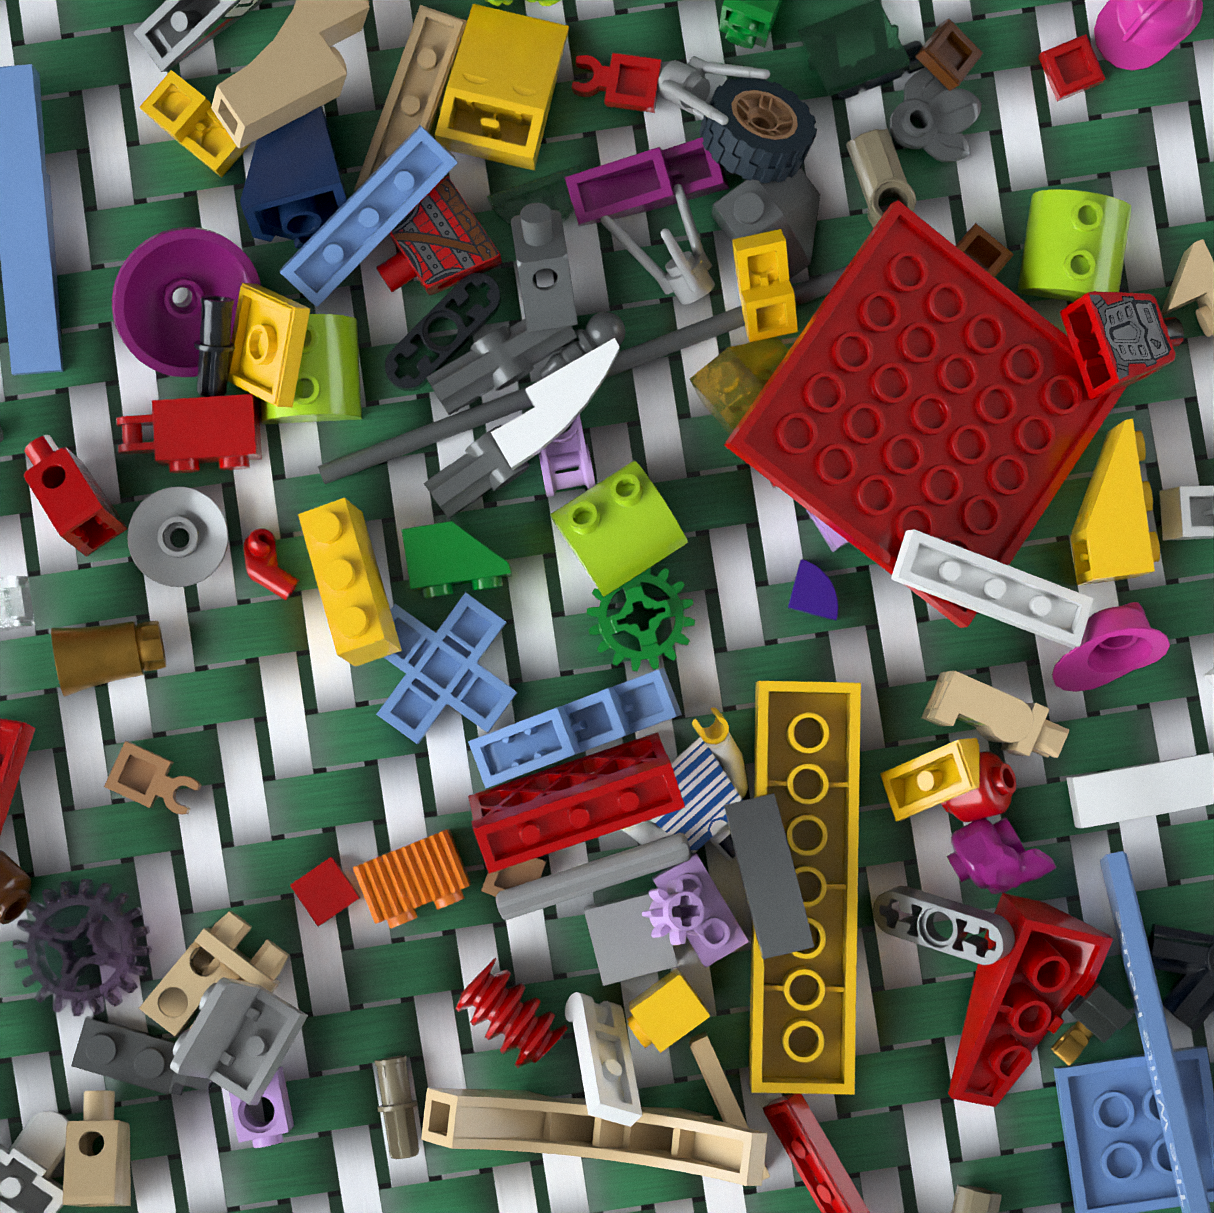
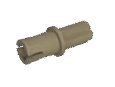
M406 1055L375 1060L382 1105L377 1108L378 1112H383L389 1154L392 1159H406L414 1157L419 1153L413 1107L418 1106L417 1100H412Z

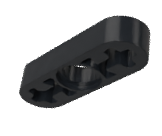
M472 273L465 276L389 352L385 360V371L390 382L396 388L403 391H415L422 388L428 382L426 377L441 369L495 315L501 303L500 290L495 280L483 273ZM473 286L475 289L480 290L484 286L488 287L490 290L487 293V299L490 304L485 308L479 304L474 305L466 313L467 318L474 322L469 327H465L461 317L453 310L448 309V307L453 302H456L459 310H461L470 300L467 293L468 288ZM449 319L457 326V337L451 344L439 346L430 340L429 329L436 320ZM421 337L425 347L439 357L431 363L428 356L425 355L416 365L420 374L415 379L409 375L404 376L402 379L398 378L396 375L399 373L400 368L397 360L402 356L407 360L413 359L420 352V349L412 343Z

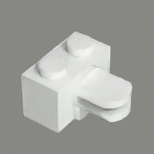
M55 1111L40 1112L28 1121L9 1149L0 1143V1213H58L63 1207V1186L51 1178L54 1170L65 1156L66 1126L69 1120L63 1114Z

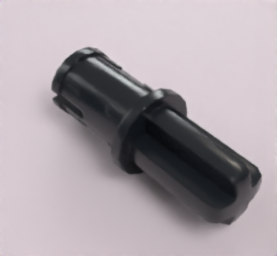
M202 296L200 340L194 342V347L199 350L197 392L200 396L204 397L224 396L227 393L229 352L235 350V344L230 342L234 299L224 296Z

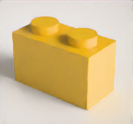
M677 967L629 1002V1010L632 1015L627 1018V1024L644 1048L653 1043L661 1053L708 1019L710 1014L705 1004Z

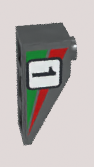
M166 0L133 33L160 71L167 72L252 11L263 0Z

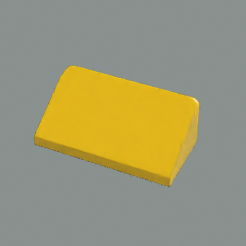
M958 739L880 773L895 820L901 821L979 788L980 747L978 739Z

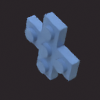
M466 592L436 633L397 604H394L390 611L402 651L385 656L384 658L406 673V675L376 715L416 744L420 743L447 704L489 733L518 693L478 664L507 622Z

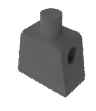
M543 203L528 204L522 208L520 215L514 216L511 219L527 331L578 325L561 212L550 210ZM552 269L554 284L550 287L537 286L535 273L538 270Z

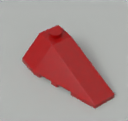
M1002 893L994 914L1002 916L1010 923L1015 934V944L1012 951L1006 957L993 964L977 965L948 1092L952 1099L991 1107L998 1105L1031 1064V1052L1047 1032L1050 1031L1055 1034L1063 1024L1064 1020L1060 1016L1078 994L1084 997L1095 984L1113 941L1109 934L1045 902ZM987 929L984 938L988 940V948L990 949L996 946V941L989 938V930Z

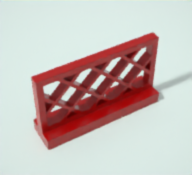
M658 732L468 796L473 816L471 821L473 831L489 874L686 808L670 759L666 754Z

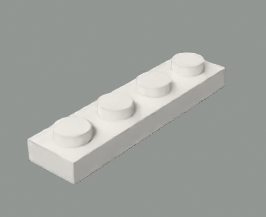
M915 529L905 532L891 577L894 581L1071 648L1080 647L1094 598Z

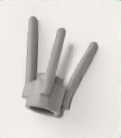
M693 56L688 64L676 60L668 63L660 74L657 88L662 98L678 104L681 109L694 114L702 120L705 115L721 125H726L729 121L728 117L705 102L710 93V82L705 78V74L767 79L770 76V72L767 69L707 62Z
M676 184L673 190L693 255L689 251L682 252L670 230L663 229L661 237L672 256V259L665 265L667 273L609 216L605 215L601 218V223L658 281L665 294L674 292L681 304H690L701 299L713 289L715 282L708 272L712 264L703 250L682 185Z

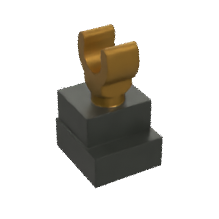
M1095 981V984L1084 997L1080 995L1067 1009L1078 1022L1061 1035L1050 1049L1070 1066L1081 1054L1093 1035L1105 1043L1117 1029L1121 1031L1134 1015Z

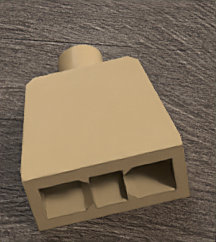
M84 1091L83 1121L67 1122L63 1205L76 1207L131 1206L129 1123L114 1120L115 1091ZM102 1135L104 1147L99 1154L95 1155L92 1148L93 1142L98 1136Z

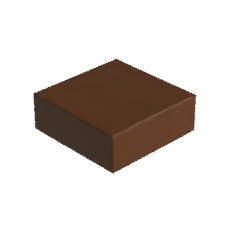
M947 19L937 27L915 57L951 91L960 85L983 52L950 19Z

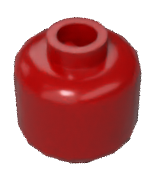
M990 751L980 752L979 788L941 803L946 812L953 814L963 822H972L1003 814L1010 806L1012 793L1016 790L1015 774L1008 764L1003 763L997 755Z

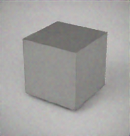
M650 890L584 907L603 986L678 966L673 946L676 945L671 944L670 933L663 937L653 938L651 933L655 927L652 925L650 918L642 916V912L649 910L653 901L648 893Z

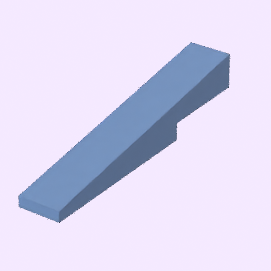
M32 64L0 67V261L11 372L14 376L64 372L50 175L46 172L40 74Z

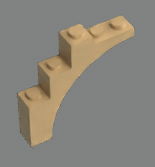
M296 0L292 12L274 40L249 65L216 86L211 109L238 149L340 96L347 76V68L342 55L333 45L362 31L370 8L368 0Z
M427 1088L421 1140L451 1149L522 1151L611 1160L681 1171L744 1186H762L767 1133L713 1120L711 1115L683 1108L641 1107L643 1116L630 1127L588 1115L586 1099L553 1098L526 1090Z

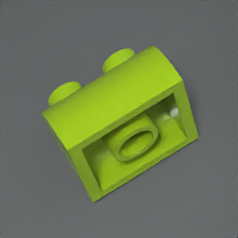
M1055 189L1035 192L1031 196L1017 293L1074 302L1087 292H1119L1132 206L1115 197L1086 191Z
M309 314L293 407H277L260 398L261 423L263 425L362 419L358 326L356 318L336 314Z
M635 460L550 514L554 524L603 597L688 543L685 534L664 499Z

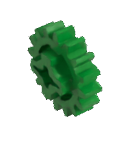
M648 568L605 597H603L598 589L594 588L592 595L601 602L599 607L587 608V615L598 618V624L589 628L588 632L592 636L602 635L604 640L597 648L600 654L608 651L610 648L616 652L613 658V665L618 666L624 658L631 659L632 671L638 672L641 660H648L649 665L654 671L659 669L658 657L664 654L672 662L677 659L676 653L672 648L675 643L684 646L689 644L690 640L681 631L683 627L695 626L694 619L684 616V610L693 606L694 602L693 599L680 600L678 594L682 591L685 584L683 581H679L670 586L666 582L669 575L668 569L664 568L656 577L651 575V568ZM641 584L658 588L669 599L659 602L644 595ZM623 589L626 602L622 610L618 614L607 617V610L611 600ZM636 604H642V608L645 611L653 610V612L664 610V612L656 614L654 618L649 620V629L645 631H640L637 624H617L618 622L625 621L626 617H630L633 614V606ZM675 617L674 627L670 636L659 646L655 634L662 621ZM625 632L636 638L641 651L631 650L622 646L612 635Z

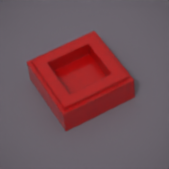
M1087 34L1043 51L1038 56L1057 102L1100 85L1105 81V76Z
M333 856L290 884V887L318 927L361 898Z

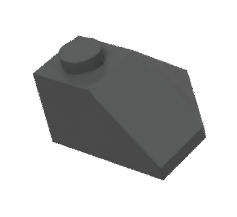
M799 169L795 176L792 178L789 176L785 181L778 183L777 181L760 183L758 180H745L713 204L711 216L731 243L732 239L781 229L786 239L790 280L811 264L821 194L803 170Z

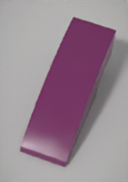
M701 137L664 150L657 147L567 176L565 180L578 225L584 226L601 222V218L605 215L613 220L678 204L673 190L676 184L682 185L687 201L728 189L729 185L723 165L717 163L711 157V153L705 150L702 144L703 138Z

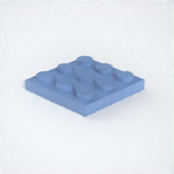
M1200 1045L1173 1049L1209 1202H1214V1091L1207 1047ZM1145 1054L1053 1067L1075 1213H1139L1180 1207Z

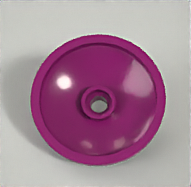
M180 227L160 232L141 243L128 256L119 270L112 294V313L116 329L129 351L147 367L170 376L196 377L198 376L199 350L194 347V342L200 340L201 297L212 295L234 299L231 318V342L240 287L242 283H252L261 286L259 276L248 256L235 243L219 233L197 227ZM182 287L187 288V298L180 303L173 302L172 297L175 290Z

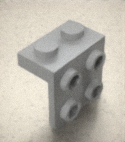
M223 977L217 983H213L203 994L199 1003V1009L201 1010L192 1027L185 1030L174 1045V1058L170 1069L179 1075L208 1078L247 1104L257 1106L308 1015L258 984Z

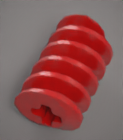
M493 958L461 992L455 1009L461 1012L474 1006L476 1009L470 1021L473 1026L489 1020L491 1023L485 1038L491 1040L503 1034L505 1039L500 1048L502 1054L518 1048L520 1052L514 1064L517 1068L530 1062L535 1064L561 1038L568 1027L563 1025L551 1031L550 1027L555 1014L549 1011L536 1017L535 1014L540 1000L534 997L521 1003L520 1000L526 987L519 983L507 989L506 984L511 972L505 969L492 975L491 971L496 961V958Z

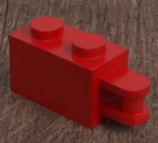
M253 394L152 400L153 414L116 418L117 426L122 427L123 444L118 445V453H155V461L162 466L169 465L170 473L199 472V463L219 462L220 470L250 468L249 460L262 459L259 400ZM142 426H153L154 442H143Z

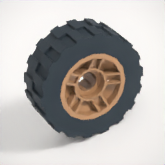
M738 77V79L734 80L730 78L722 86L719 85L716 88L709 105L726 115L729 121L726 125H721L704 115L699 130L700 137L703 138L702 144L705 150L711 153V157L717 163L726 167L725 169L732 174L736 173L750 181L752 179L758 180L760 183L785 181L787 177L790 176L792 178L801 169L817 134V128L814 126L816 120L814 115H811L809 112L810 108L807 104L802 102L794 92L788 91L782 87L783 85L776 82L772 83L758 78Z

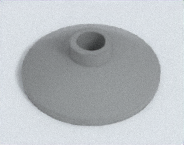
M169 487L151 494L140 503L131 517L127 539L131 557L144 575L165 586L187 587L205 580L220 566L227 551L229 534L225 517L212 499L191 488ZM179 529H185L190 536L188 544L182 548L175 547L172 542L173 534Z

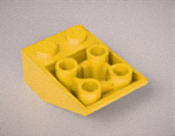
M472 4L446 87L435 132L436 140L449 151L535 171L569 26Z
M1133 419L1124 420L1107 432L1071 532L1070 540L1077 586L1137 578L1154 572V562H1159L1160 560L1158 536L1155 531L1149 532L1146 513L1153 509L1152 490L1149 481H1142L1139 461H1144L1146 457L1145 441L1142 431H1135Z

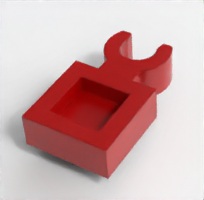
M612 53L609 67L602 66L596 58L589 55L576 57L577 68L589 69L594 73V76L587 83L572 82L573 93L581 97H591L599 91L606 92L604 101L608 107L655 113L658 80L662 71L661 59Z

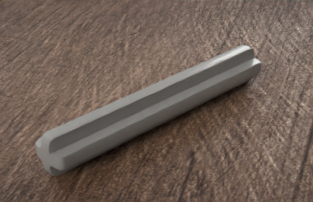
M684 833L664 837L500 891L496 896V905L501 917L504 920H509L687 862L691 858L690 845Z

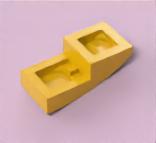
M172 70L139 107L148 117L221 178L250 145L248 144L238 149L211 109L212 104Z
M778 229L732 239L737 282L749 342L798 332L795 293L789 280L787 246L782 230Z

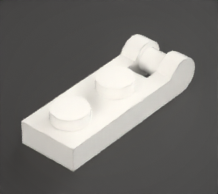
M575 992L566 1003L565 1017L566 1020L573 1023L588 1115L631 1127L643 1115L623 1009L620 1005L608 1001H603L600 1004L594 1003L591 996Z

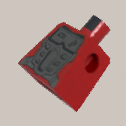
M1087 292L1060 311L1090 400L1097 399L1145 379L1172 363L1176 355L1173 347L1179 346L1184 338V329L1180 320L1176 317L1163 318L1157 300L1151 294Z

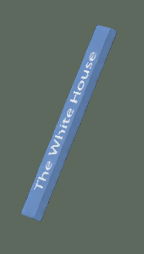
M1124 851L1106 854L1099 861L1182 1213H1212L1127 853L1124 854Z

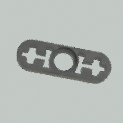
M897 886L880 894L873 904L874 920L878 927L886 934L978 964L989 965L1006 957L1012 951L1015 944L1013 928L1002 916L908 886ZM898 901L899 910L911 915L899 920V912L892 909V904ZM921 911L918 917L913 915ZM936 912L946 914L952 921L953 933L950 938L943 937L936 931L933 924ZM988 929L989 938L996 941V946L989 949L988 940L976 934ZM968 933L974 934L971 937L965 939Z

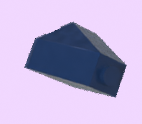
M322 106L257 139L240 200L253 238L271 242L275 236L293 240L295 248L300 249L349 199Z

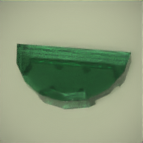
M581 164L489 195L487 200L496 215L510 226L511 219L514 216L520 215L522 208L531 203H543L550 210L561 212L563 223L574 211L565 177L582 172Z

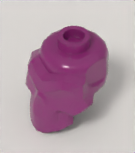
M1006 817L994 824L986 818L972 821L956 830L951 837V844L955 852L946 856L961 883L971 878L978 888L988 889L991 894L1005 893L1012 887L1017 888L1025 882L1039 879L1056 869L1053 859L1039 849L1034 848L1025 851Z

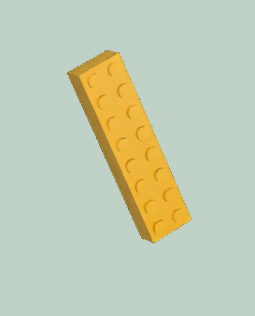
M756 682L754 798L772 793L775 794L814 947L763 959L751 919L749 1088L752 1093L855 1095L861 683Z

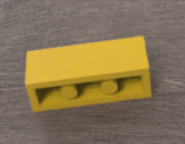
M342 498L298 514L337 656L356 667L402 651L363 512L346 498Z

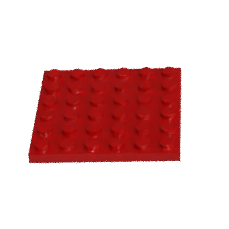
M897 200L889 205L724 446L891 575L893 574L905 532L912 529L1009 566L1126 387L1090 400L1068 336ZM905 585L960 628L968 627L978 613Z

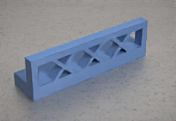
M419 125L280 269V273L312 304L318 307L458 163L455 156Z

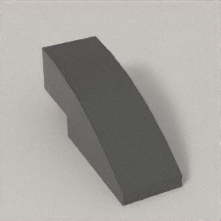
M772 793L724 805L761 957L767 959L813 948L814 943L775 794Z

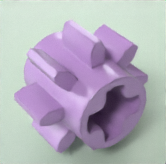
M681 879L668 881L667 892L660 888L651 889L648 893L653 901L649 910L642 912V916L650 918L652 925L655 927L652 930L651 936L653 938L663 937L670 933L671 944L680 945L685 944L686 932L692 936L703 935L704 930L700 923L704 915L711 912V909L704 907L699 898L702 889L694 887L683 892ZM672 907L680 908V918L672 916Z

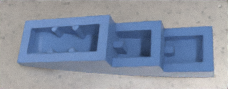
M661 668L470 740L468 743L484 786L489 788L680 716L682 713L665 668Z

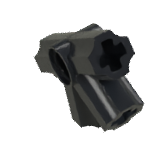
M1152 924L1148 937V946L1154 969L1183 974L1161 1000L1162 1005L1179 1021L1196 1032L1214 1010V935Z

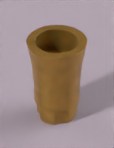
M134 621L83 628H51L54 660L60 688L64 697L93 686L142 676L144 671L167 667L159 621L143 622L136 624V626Z

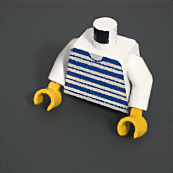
M712 707L711 711L716 716L714 723L710 727L702 728L695 718L692 721V725L700 737L671 762L686 808L621 830L641 845L677 833H684L692 853H695L709 840L729 862L736 856L724 805L743 801L742 798L746 795L749 787L743 754L729 733L728 722L717 708Z

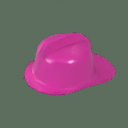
M1109 0L1097 16L1094 28L1096 46L1103 58L1117 68L1130 71L1148 68L1164 58L1193 31L1201 19L1203 2L1202 0Z
M1138 602L1106 608L1088 618L1080 647L1074 648L1056 663L1052 672V678L1055 685L1065 691L1079 692L1092 690L1135 669L1157 662L1166 655L1170 643L1167 635L1150 627L1145 611Z

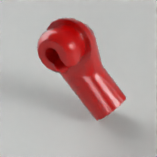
M265 528L255 529L245 539L243 546L247 574L250 579L287 601L296 589L299 579L278 567L276 539L273 533Z

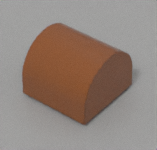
M977 223L971 227L956 245L958 249L994 278L1014 255Z

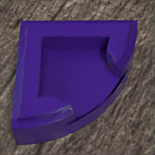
M800 559L787 608L836 621L838 616V599L835 588L828 576L814 564Z

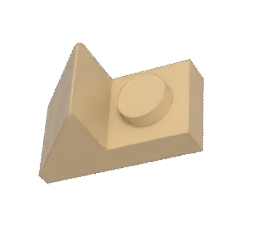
M1202 239L1193 243L1184 251L1161 314L1162 316L1197 301L1199 309L1196 310L1198 323L1207 337L1212 335L1214 337V261Z

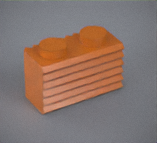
M450 829L353 867L375 924L387 920L390 929L418 918L415 908L434 901L438 910L465 899L461 889L471 885Z

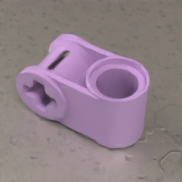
M579 414L566 433L559 435L541 453H538L547 497L554 496L556 490L586 485L590 489L596 485L588 444H585ZM579 467V469L576 471H570L560 474L555 473L558 470Z

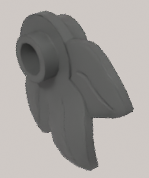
M924 68L907 81L904 87V101L891 114L890 131L892 137L902 147L909 149L923 148L937 161L951 163L962 160L970 155L969 145L962 132L978 119L982 103L979 98L968 90L954 88L949 91L927 68ZM910 116L918 119L923 128H915L910 122Z

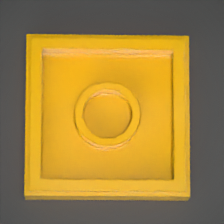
M242 283L231 342L235 344V350L229 352L228 382L277 407L292 408L310 308L258 284Z

